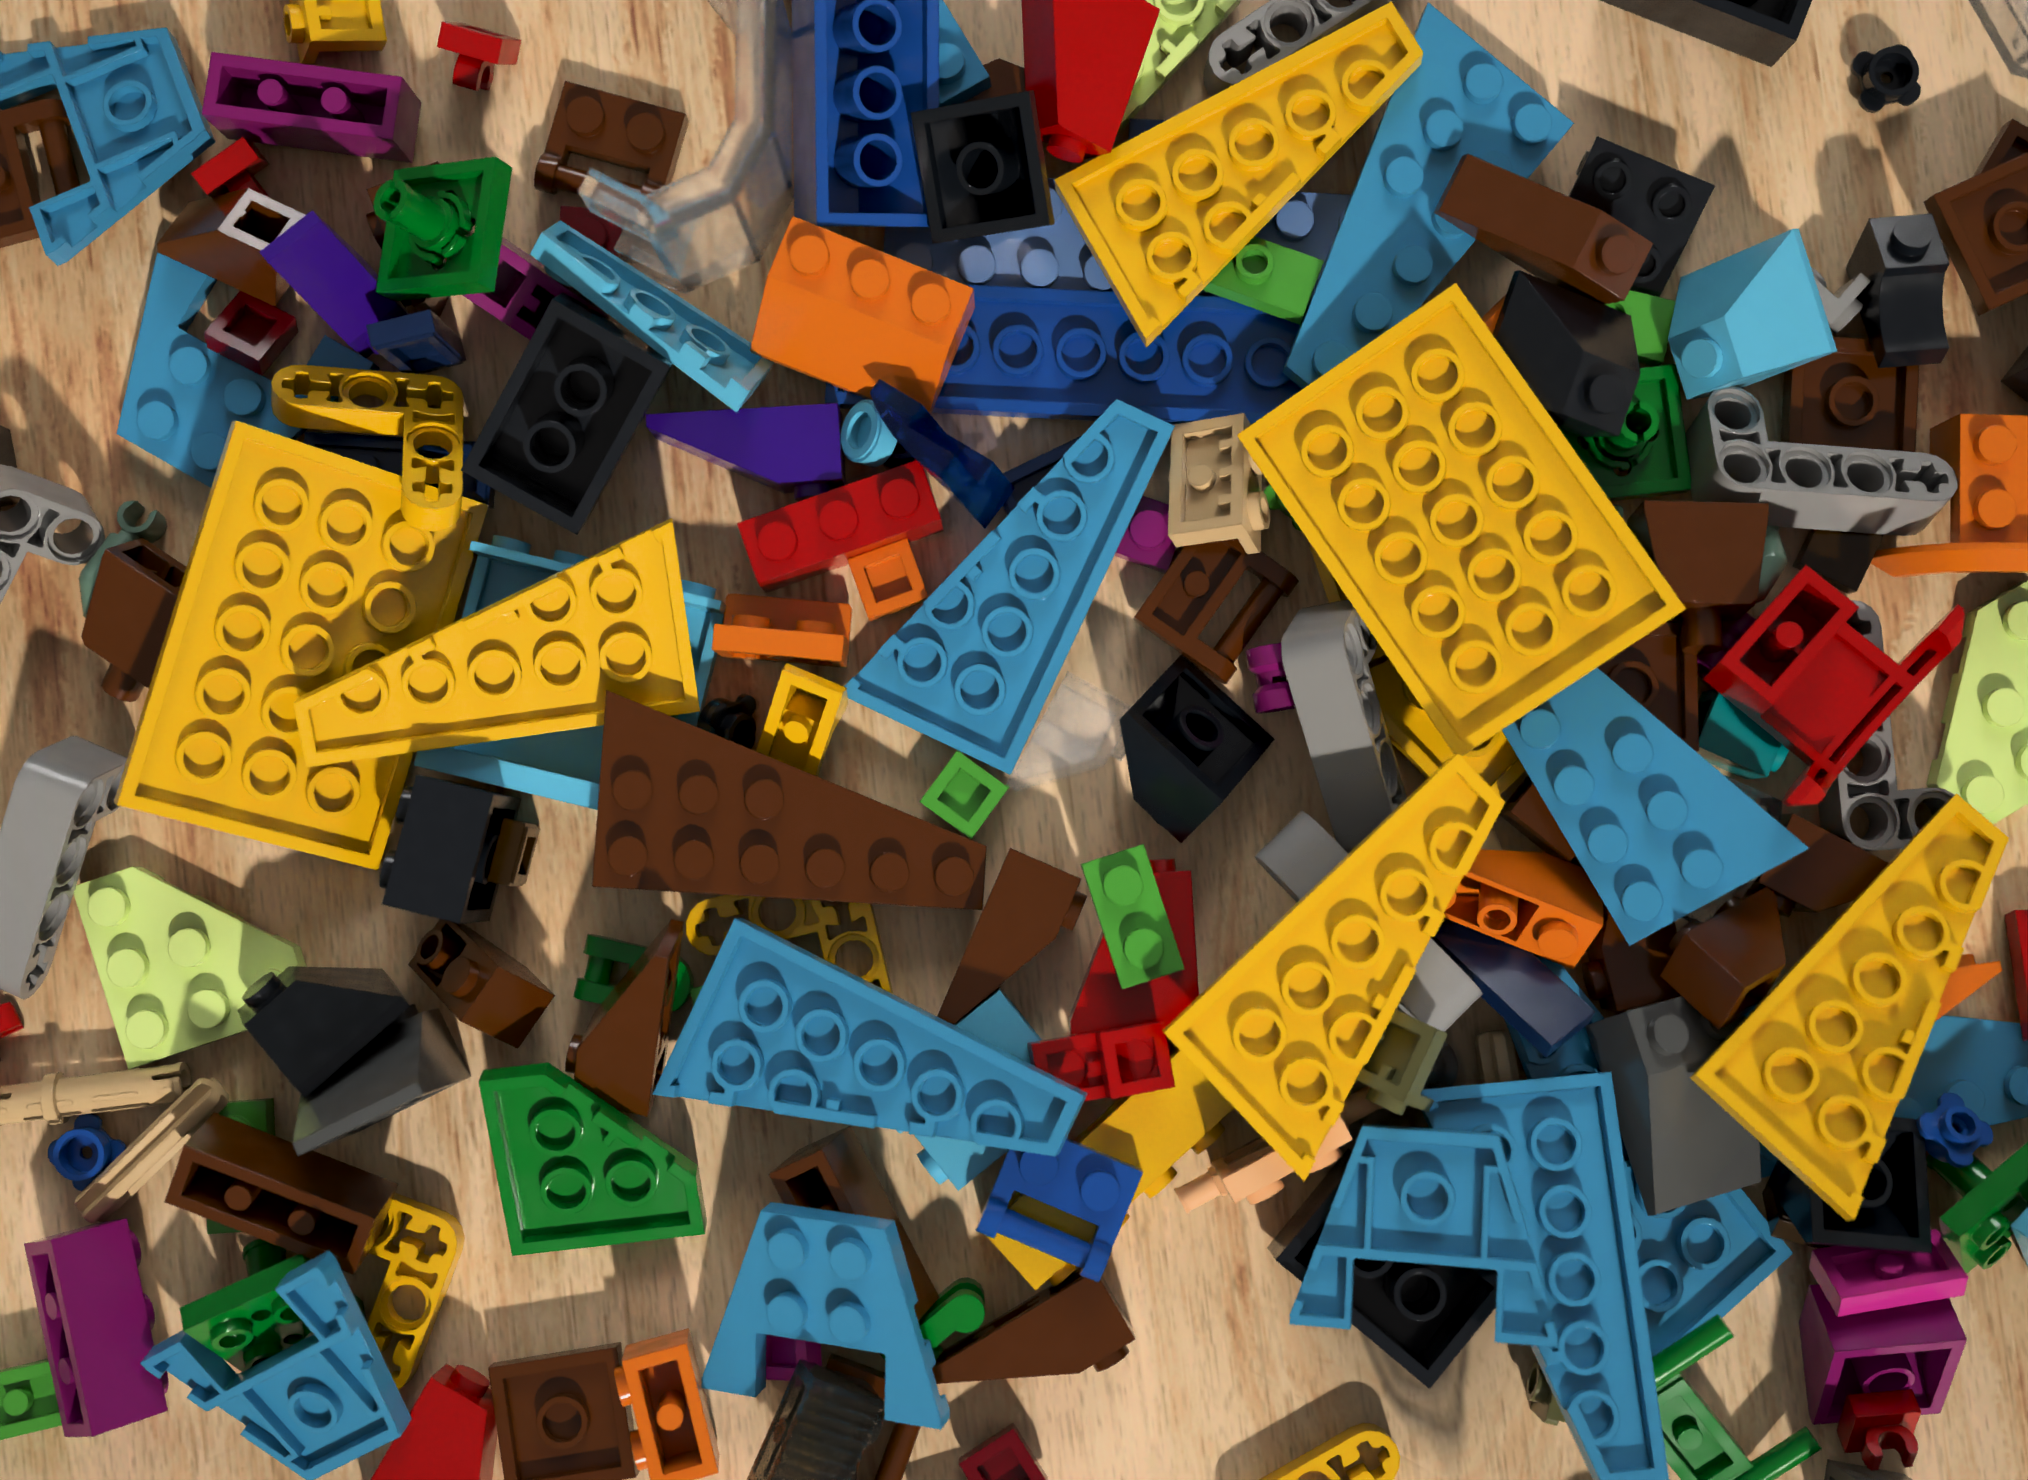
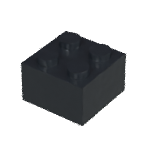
M416 775L413 787L407 786L399 800L396 821L398 824L403 825L397 849L390 850L387 853L381 868L379 885L381 888L386 889L382 904L459 924L490 921L499 884L487 881L503 818H517L522 798L449 780Z

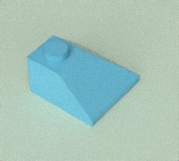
M1799 229L1786 231L1680 277L1668 341L1687 400L1710 397L1713 391L1730 386L1744 388L1837 352Z

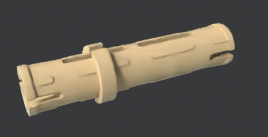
M177 1062L157 1067L77 1077H63L64 1073L57 1072L44 1075L42 1081L0 1086V1126L36 1120L49 1121L48 1124L50 1125L64 1124L68 1122L70 1116L173 1104L185 1092L182 1088L187 1089L192 1085L190 1068L186 1062Z

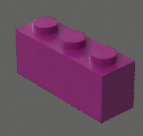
M211 52L202 115L227 139L238 140L241 137H245L255 143L413 163L422 102L403 77Z
M127 1218L99 1222L24 1243L64 1437H94L168 1411L165 1398L169 1385L167 1371L158 1379L140 1364L154 1346L151 1330L155 1324V1313L149 1297L142 1291L138 1266L141 1262V1247L135 1233L129 1230Z

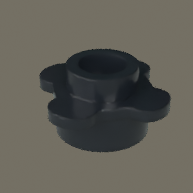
M1897 44L1892 47H1886L1875 55L1868 51H1863L1851 62V72L1858 77L1861 88L1858 103L1867 112L1876 113L1884 105L1893 103L1909 106L1921 94V87L1917 83L1919 77L1918 63L1911 50L1904 45ZM1881 74H1887L1891 78V82L1889 84L1883 83L1881 81Z
M747 694L739 695L735 702L724 698H716L710 701L702 710L697 727L752 749L756 738V722L752 717L756 710V701Z

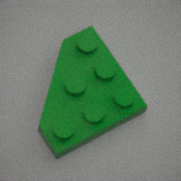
M550 1063L503 1067L482 1071L478 1082L512 1256L705 1234L707 1217L698 1164Z

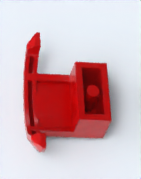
M1805 565L1703 680L1807 764V767L1783 797L1782 803L1787 807L1819 804L1826 796L1828 789L1837 776L1873 733L1913 689L1961 642L1965 616L1962 606L1958 604L1949 611L1899 663H1896L1847 623L1859 606L1809 566Z

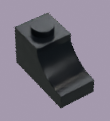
M1932 213L1869 218L1846 266L1849 280L1859 273L1864 274L1870 280V283L1856 298L1863 304L1860 314L1878 368L1938 364L1942 362L1950 348L1945 332L1942 307L1944 276L1950 263Z

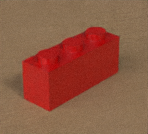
M920 459L737 523L757 582L766 593L848 565L847 559L905 538L910 543L944 531L942 520Z

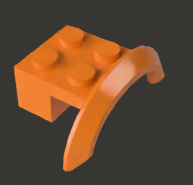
M1958 414L1930 428V454L1945 460L1953 468L1958 479V488L1950 499V543L1877 550L1871 564L1892 577L1976 572L2028 573V415Z

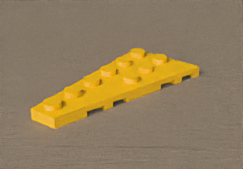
M1392 1L1113 148L1111 153L1100 155L1054 179L1057 194L1146 348L1421 65L1423 51Z
M670 518L296 698L293 705L305 767L604 725L606 690L669 716L700 712L673 520Z
M1459 753L1453 754L1162 1030L1304 1182L1316 1161L1314 1158L1331 1126L1334 1127L1345 1106L1344 1101L1363 1065L1368 1063L1416 972L1415 967L1428 942L1439 929L1445 917L1444 912L1463 876L1468 874L1505 804V801Z
M1957 793L1942 805L1690 1077L1693 1082L1846 1221L1855 1220L1863 1200L1861 1194L1873 1164L1879 1161L1887 1141L1884 1137L1899 1100L1905 1097L1942 1005L1939 1001L1950 974L1956 971L1964 951L1962 945L1976 911L1981 909L2009 840V837Z

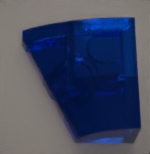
M879 379L870 391V394L880 417L889 431L904 449L986 529L1015 489L1014 486L993 461L947 434L922 404Z

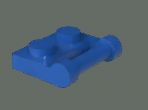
M1069 1138L1066 1139L1057 1156L1008 1149L975 1231L993 1239L999 1233L1080 1268L1079 1275L1099 1282L1143 1171L1136 1166ZM1015 1190L1097 1225L1091 1242H1086L1008 1209L1007 1206L1013 1191Z

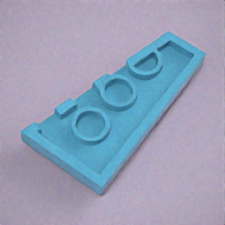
M561 220L541 232L530 253L531 256L544 265V270L549 276L566 286L576 289L736 413L765 380L775 363L751 353V343Z

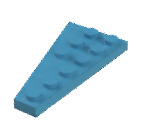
M1429 2L1422 12L1414 35L1415 40L1423 51L1421 65L1390 96L1345 209L1346 212L1325 260V265L1312 299L1308 304L1282 371L1302 389L1416 311L1476 241L1474 237L1434 213L1463 155L1470 154L1528 179L1574 124Z
M1116 399L1068 449L1060 461L1035 487H1032L1017 503V506L977 545L923 602L924 604L884 643L875 656L857 675L848 681L844 686L847 688L848 698L1011 775L1175 426Z
M1598 668L1502 730L1629 946L1809 849Z
M1534 954L1595 1010L1589 1024L1605 1019L1561 964ZM1505 1020L1527 1079L1600 1073L1585 1027L1548 1057H1544ZM1621 1136L1651 1354L1653 1357L1713 1316L1719 1314L1723 1318L1787 1260L1793 1252L1782 1239L1770 1235L1768 1221L1741 1188L1648 1216Z

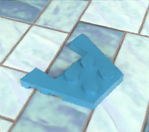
M167 27L88 36V44L56 48L51 41L30 43L25 52L3 54L0 51V109L4 110L58 88L90 176L89 182L29 207L45 254L57 266L68 262L215 143L209 123L202 115V105L178 42Z
M157 252L117 434L211 488L232 421H239L296 440L308 429L288 426L275 417L271 407L270 379L208 349L205 342L187 333L188 328L217 280ZM326 335L323 336L307 365L377 371L380 369L370 360ZM301 394V395H296L295 397H296V398H307L308 396ZM330 396V401L338 402V396Z
M1363 1124L1290 1312L1289 1324L1350 1330L1352 1326L1355 1258L1493 1269L1497 1271L1495 1342L1558 1348V1333L1499 1133Z
M770 1202L760 1211L703 1373L701 1388L756 1397L766 1387L767 1335L882 1353L886 1357L884 1420L941 1430L950 1419V1408L946 1394L940 1395L932 1370L936 1360L930 1340L923 1339L914 1309L918 1299L895 1220Z
M330 1250L288 1272L275 1288V1291L312 1331L313 1335L239 1374L223 1358L186 1334L183 1330L153 1346L140 1362L145 1370L158 1379L167 1371L193 1390L187 1399L206 1412L218 1406L242 1422L246 1427L240 1434L241 1436L306 1480H314L401 1437L412 1420L338 1261Z

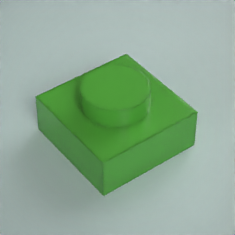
M957 750L919 802L972 840L1009 787Z

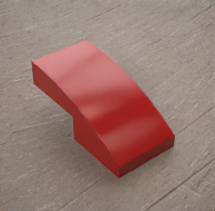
M1164 1021L1027 1043L1031 1064L1087 1092L1088 1095L1084 1102L1101 1098L1115 1099L1175 1087L1167 1037L1162 1031L1165 1028Z

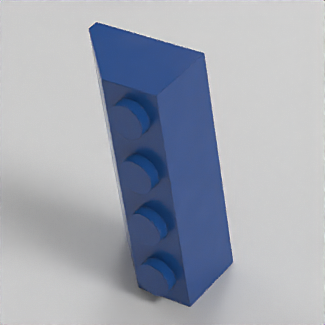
M791 0L794 216L820 227H930L911 112L939 107V0Z

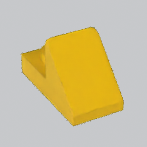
M786 663L782 669L756 751L818 777L833 731L848 706L847 688Z

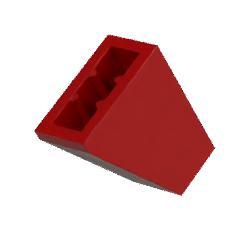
M1021 0L1025 91L1034 90L1041 139L1048 143L1047 151L1051 155L1071 163H1081L1083 159L1111 153L1160 9L1145 0Z
M1175 859L1149 860L1184 969L1121 989L1103 932H1101L1069 1015V1030L1071 1034L1164 1021V1026L1167 1027L1199 996L1191 871H1176Z
M446 1363L430 1377L410 1411L412 1420L402 1436L393 1440L371 1480H492L497 1427L492 1392L489 1389L490 1381L473 1368L465 1365H456L453 1368Z

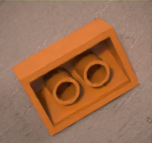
M792 216L767 275L750 351L755 355L865 399L889 405L897 412L928 423L975 309L974 288Z

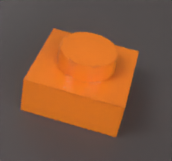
M907 538L847 559L870 622L921 604L928 598Z

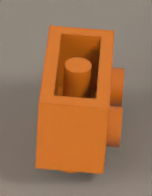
M689 1328L626 1345L622 1357V1366L614 1368V1375L622 1406L632 1405L638 1429L630 1431V1442L638 1471L648 1469L650 1480H696L719 1473L720 1453L704 1388H701L702 1380Z

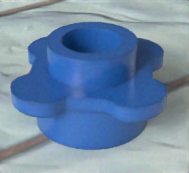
M1944 1093L1938 1097V1107L1932 1113H1923L1918 1117L1917 1129L1920 1135L1925 1138L1926 1151L1931 1156L1954 1167L1965 1168L1973 1162V1152L1978 1147H1987L1992 1143L1993 1131L1985 1121H1980L1972 1110L1965 1107V1103L1960 1096L1954 1093Z
M84 1114L76 1118L73 1130L64 1133L59 1139L51 1142L48 1148V1158L63 1177L72 1180L73 1186L77 1190L82 1191L126 1149V1145L122 1140L112 1139L102 1128V1120L98 1115ZM85 1146L92 1149V1156L90 1158H85L82 1154Z

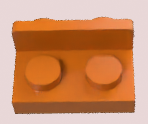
M734 593L726 596L723 624H714L712 650L721 657L847 668L853 612L849 604Z

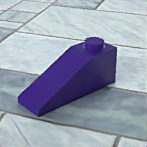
M313 210L260 251L265 260L351 348L366 359L373 353L379 355L371 347L366 325L409 314L400 301H392L376 293L378 274L365 259Z
M838 403L742 408L737 413L732 409L646 414V427L657 440L782 493H794L795 501L799 502L846 485L845 454L841 445L843 416Z

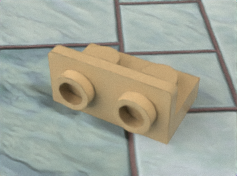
M1245 413L1174 424L1175 428L1171 435L1168 536L1175 547L1238 539L1247 554L1261 552V530L1269 528L1270 511L1267 497L1264 491H1262L1263 473L1237 437V434L1251 425Z

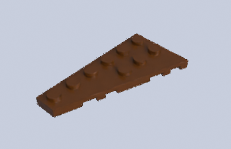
M606 690L592 887L983 910L987 846Z

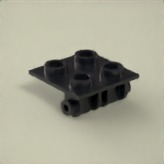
M1597 136L1590 152L1586 151L1576 172L1578 177L1569 197L1604 211L1653 243L1630 290L1660 297L1715 185Z

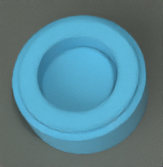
M869 399L859 401L850 409L841 429V445L848 460L869 467H878L888 460L895 449L899 435V420L895 410L889 405Z

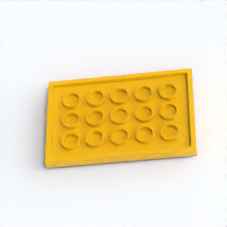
M1457 283L1237 434L1239 440L1453 754L1459 753L1461 756H1464L1686 609Z
M232 421L114 803L119 806L378 870L414 752L305 767L293 703L296 698L454 622L474 552L469 550L471 540L478 542L489 505L462 496L460 517L452 527L442 531L421 530L410 525L402 515V476L239 421ZM425 484V500L431 502L438 501V488Z

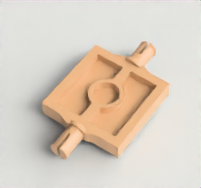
M1366 1085V1087L1346 1097L1344 1101L1345 1106L1334 1127L1331 1126L1314 1158L1316 1161L1309 1173L1325 1168L1341 1158L1343 1153L1339 1147L1353 1140L1348 1131L1349 1125L1383 1108L1366 1099L1370 1086ZM1259 1136L1211 1162L1212 1166L1207 1168L1208 1172L1179 1188L1176 1187L1174 1190L1187 1214L1190 1213L1189 1211L1219 1195L1224 1197L1229 1194L1234 1203L1246 1198L1249 1204L1252 1205L1282 1190L1285 1185L1281 1178L1294 1172V1170L1262 1136Z

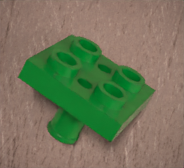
M488 157L394 170L393 181L388 180L381 185L374 198L375 214L386 222L376 293L392 301L495 292L512 167L497 157ZM475 225V231L470 236V232L473 229V226Z
M1676 364L1640 368L1641 374L1619 436L1582 437L1583 443L1587 446V448H1583L1578 443V435L1560 429L1610 501L1681 494L1691 490V473ZM1655 435V438H1654L1653 441H1651V442H1650V441H1647V440H1649L1652 436ZM1613 469H1618L1621 472L1628 469V473L1626 476H1619Z
M2028 1142L1993 1172L1974 1154L1973 1162L1965 1168L1954 1167L1949 1163L1935 1159L1929 1154L1926 1159L1927 1166L1931 1170L1936 1171L1963 1197L1939 1218L1942 1238L1966 1274L1977 1265L1984 1270L1988 1269L1998 1262L2010 1249L2012 1242L2008 1238L2014 1234L2010 1225L2028 1207Z
M262 1239L250 1242L242 1251L248 1277L180 1307L183 1331L241 1372L313 1335L312 1331L275 1291V1288L288 1272L312 1259L301 1254L286 1259L285 1248ZM353 1293L367 1323L363 1301Z

